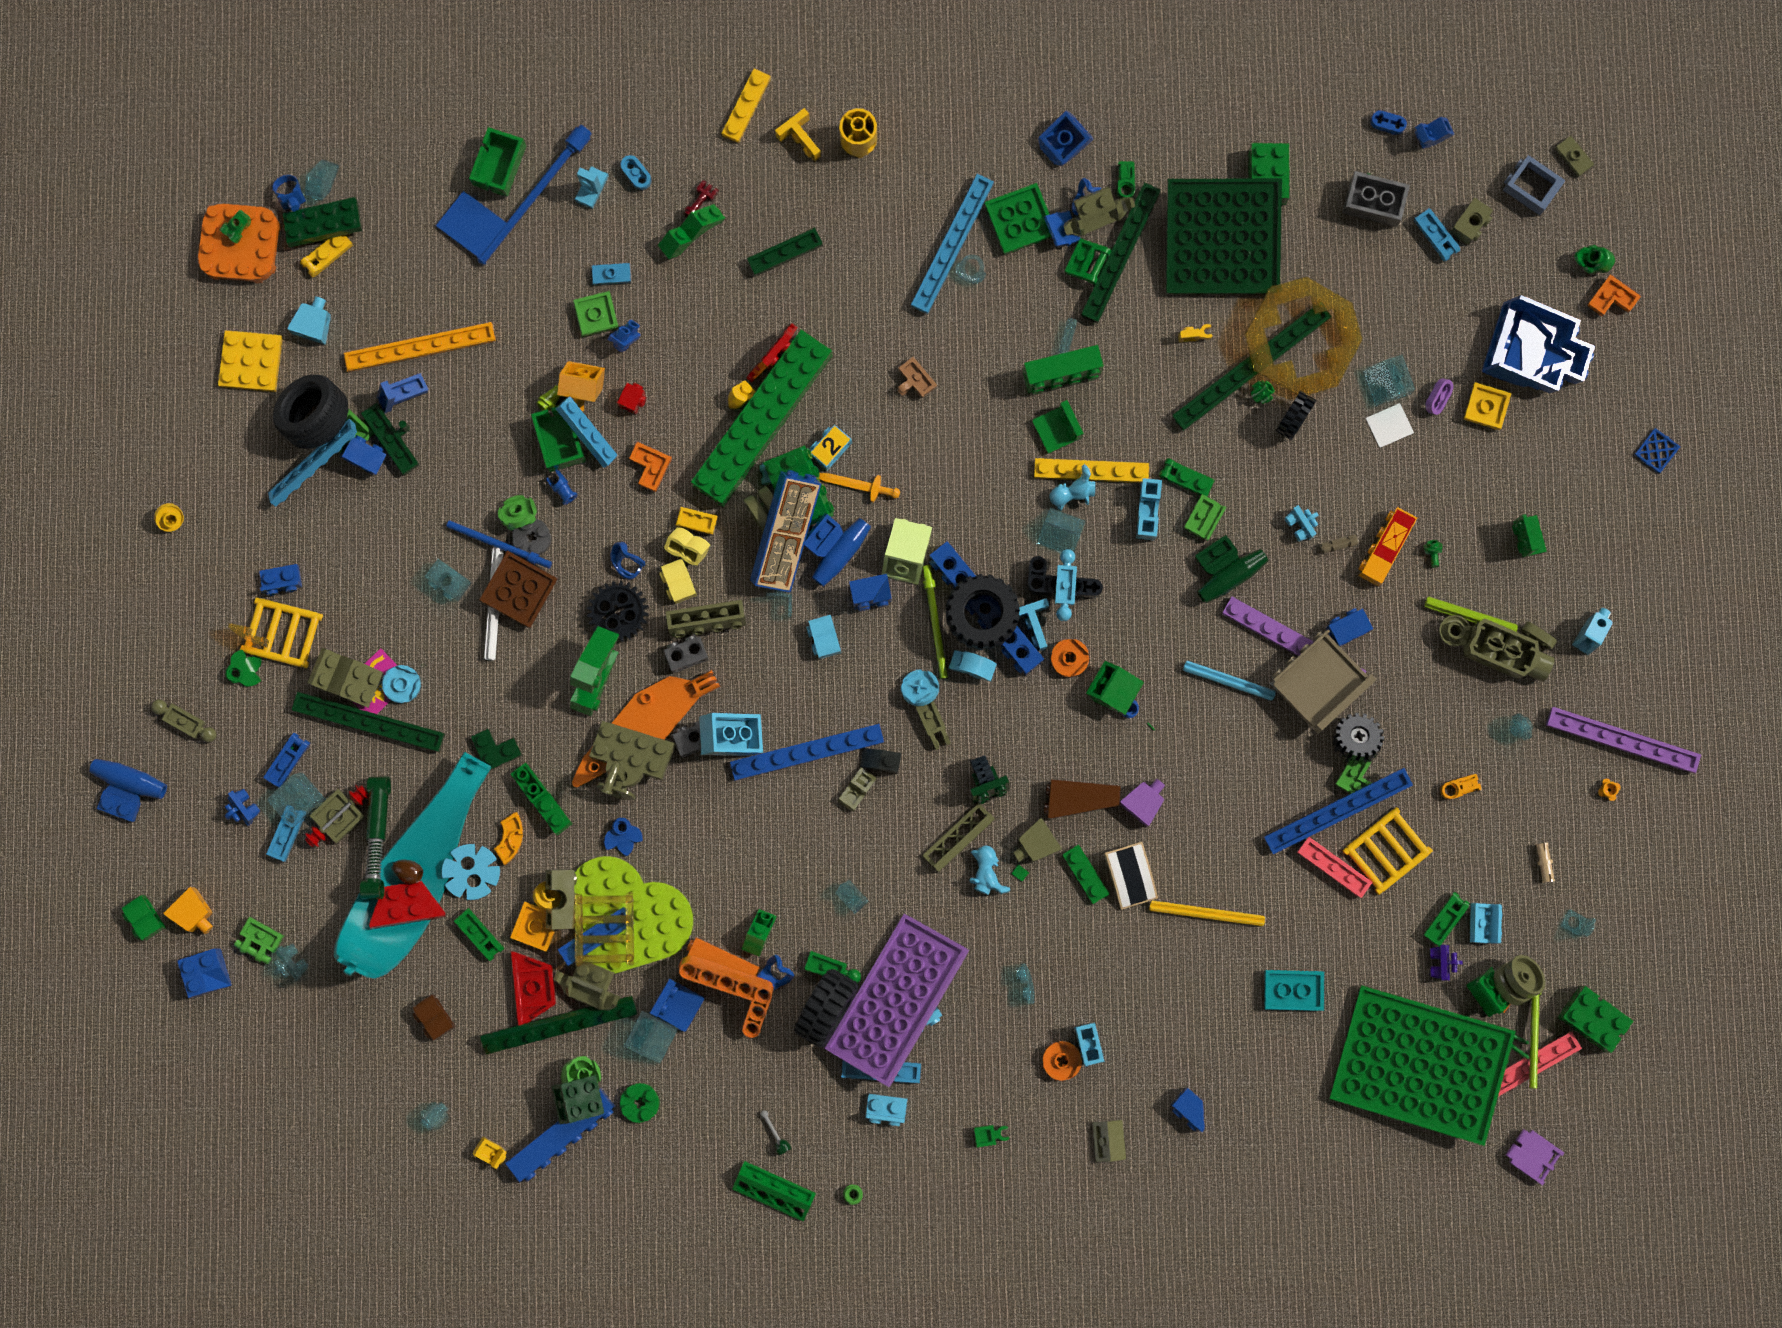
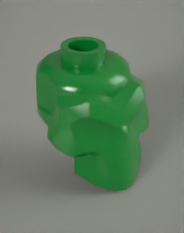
M1590 245L1587 248L1583 247L1574 255L1576 262L1589 274L1607 273L1615 263V256L1611 251L1596 245Z

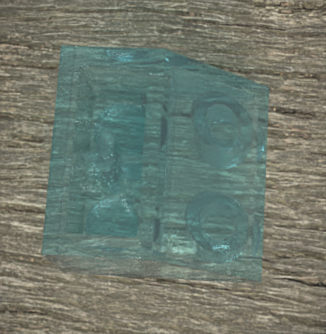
M1403 355L1384 360L1363 371L1375 407L1409 396L1415 391Z
M641 1011L624 1047L661 1064L678 1028L646 1011Z

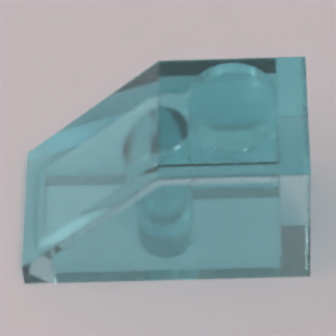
M322 159L306 176L305 195L316 200H323L331 191L339 165Z

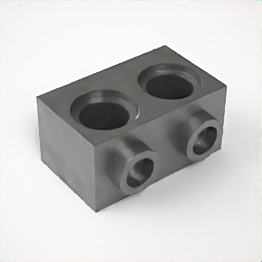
M693 635L687 637L685 642L669 644L667 649L664 650L673 674L709 660L700 636L696 637ZM693 645L700 647V651L697 654L690 653V648ZM675 652L682 654V658L679 661L672 660V655Z

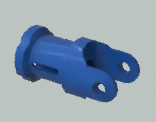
M556 469L555 472L559 476V481L554 484L550 478L547 477L546 480L553 491L560 495L563 500L562 503L567 505L575 500L578 494L572 491L567 479Z

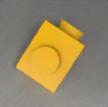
M485 1137L481 1138L472 1153L495 1169L502 1165L506 1158L504 1148Z

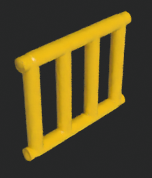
M256 597L254 601L256 607L247 638L240 650L262 658L308 668L309 662H307L318 622L322 620L323 614ZM267 607L275 610L262 650L254 648L252 645L263 608ZM286 612L293 615L282 653L270 652L281 614ZM300 616L310 618L311 621L300 659L289 657Z
M1398 807L1388 812L1342 850L1345 855L1349 854L1366 877L1373 882L1372 884L1375 886V891L1378 895L1386 891L1433 852L1429 846L1426 847L1401 817ZM1392 819L1396 821L1420 851L1414 858H1410L1385 827ZM1377 831L1382 834L1404 861L1405 865L1398 871L1395 870L1370 839ZM1364 843L1390 874V877L1383 883H1381L1355 851L1361 844Z

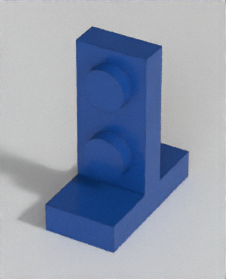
M421 373L390 385L388 381L380 383L377 399L384 413L392 411L393 405L425 394L429 389Z

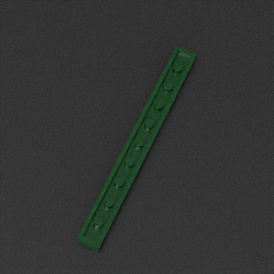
M1319 302L1173 414L1172 418L1185 431L1331 319L1332 316Z

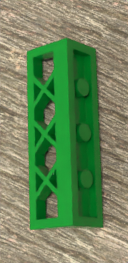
M744 1161L732 1190L803 1222L816 1195L815 1192ZM742 1181L748 1184L749 1187L745 1188L739 1185V1182ZM758 1191H764L767 1195L763 1196ZM776 1199L783 1200L785 1204L778 1203ZM794 1207H799L803 1209L804 1212L800 1213L796 1211Z

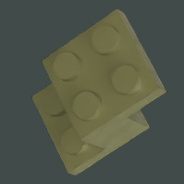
M322 648L307 683L369 708L383 672Z

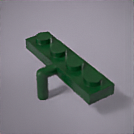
M375 403L361 413L403 475H406L420 465L401 438V436L410 431V427L405 421H400V428L396 430L378 403Z

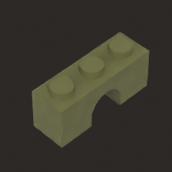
M572 869L546 870V889L557 890L561 897L557 907L546 909L547 929H574V924L577 922V915L574 912V904L577 902L574 885H576L577 876Z

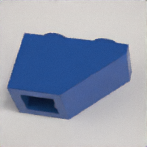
M1185 1087L1171 1103V1106L1174 1108L1172 1112L1180 1119L1185 1117L1189 1121L1187 1125L1193 1131L1199 1130L1203 1132L1205 1130L1203 1101L1189 1088Z

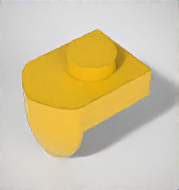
M745 380L730 391L728 395L730 409L741 408L755 394L756 391Z

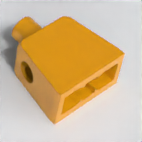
M189 887L163 913L188 932H194L199 928L205 935L213 928L207 920L213 912L195 887Z

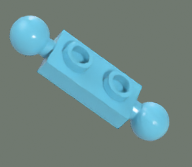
M1065 549L1060 554L1063 565L1057 566L1055 604H1061L1056 615L1060 621H1068L1071 618L1072 612L1068 605L1075 604L1077 566H1071L1075 560V553L1070 549Z

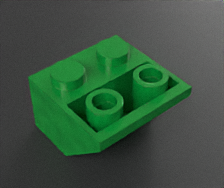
M1104 661L1086 694L1095 703L1126 715L1144 682L1123 668Z

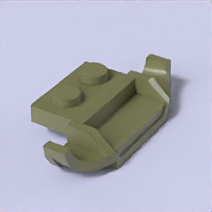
M1107 186L1074 200L1078 216L1068 220L1063 226L1066 235H1085L1112 222L1119 221L1130 208L1136 206L1131 197L1120 198L1114 201L1111 190Z
M582 959L579 960L572 977L557 971L553 979L562 987L563 992L568 997L602 1011L615 1008L620 999V996L607 991L614 972Z

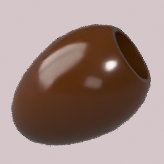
M398 860L391 866L393 874L404 883L416 884L422 879L423 869L415 861Z

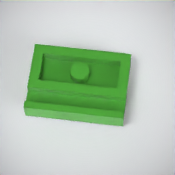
M1202 494L1184 529L1208 541L1226 507Z

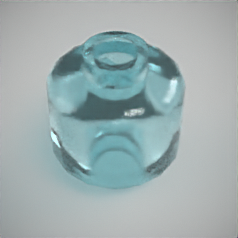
M430 1102L420 1112L421 1119L419 1121L429 1131H437L449 1120V1115L447 1114L449 1109L442 1102L439 1104Z

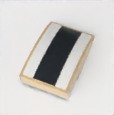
M1143 842L1104 853L1121 910L1158 899Z

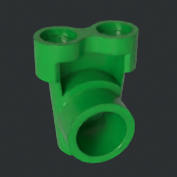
M239 210L228 223L224 222L220 231L237 244L243 237L241 235L243 230L250 226L251 219L246 213Z

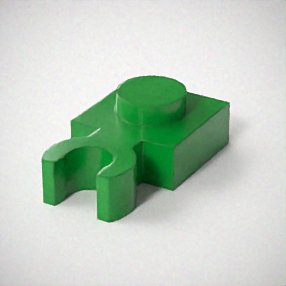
M994 1125L974 1127L977 1148L996 1145V1139L1002 1141L1009 1140V1136H1001V1131L1008 1129V1126H1000L998 1130H994Z

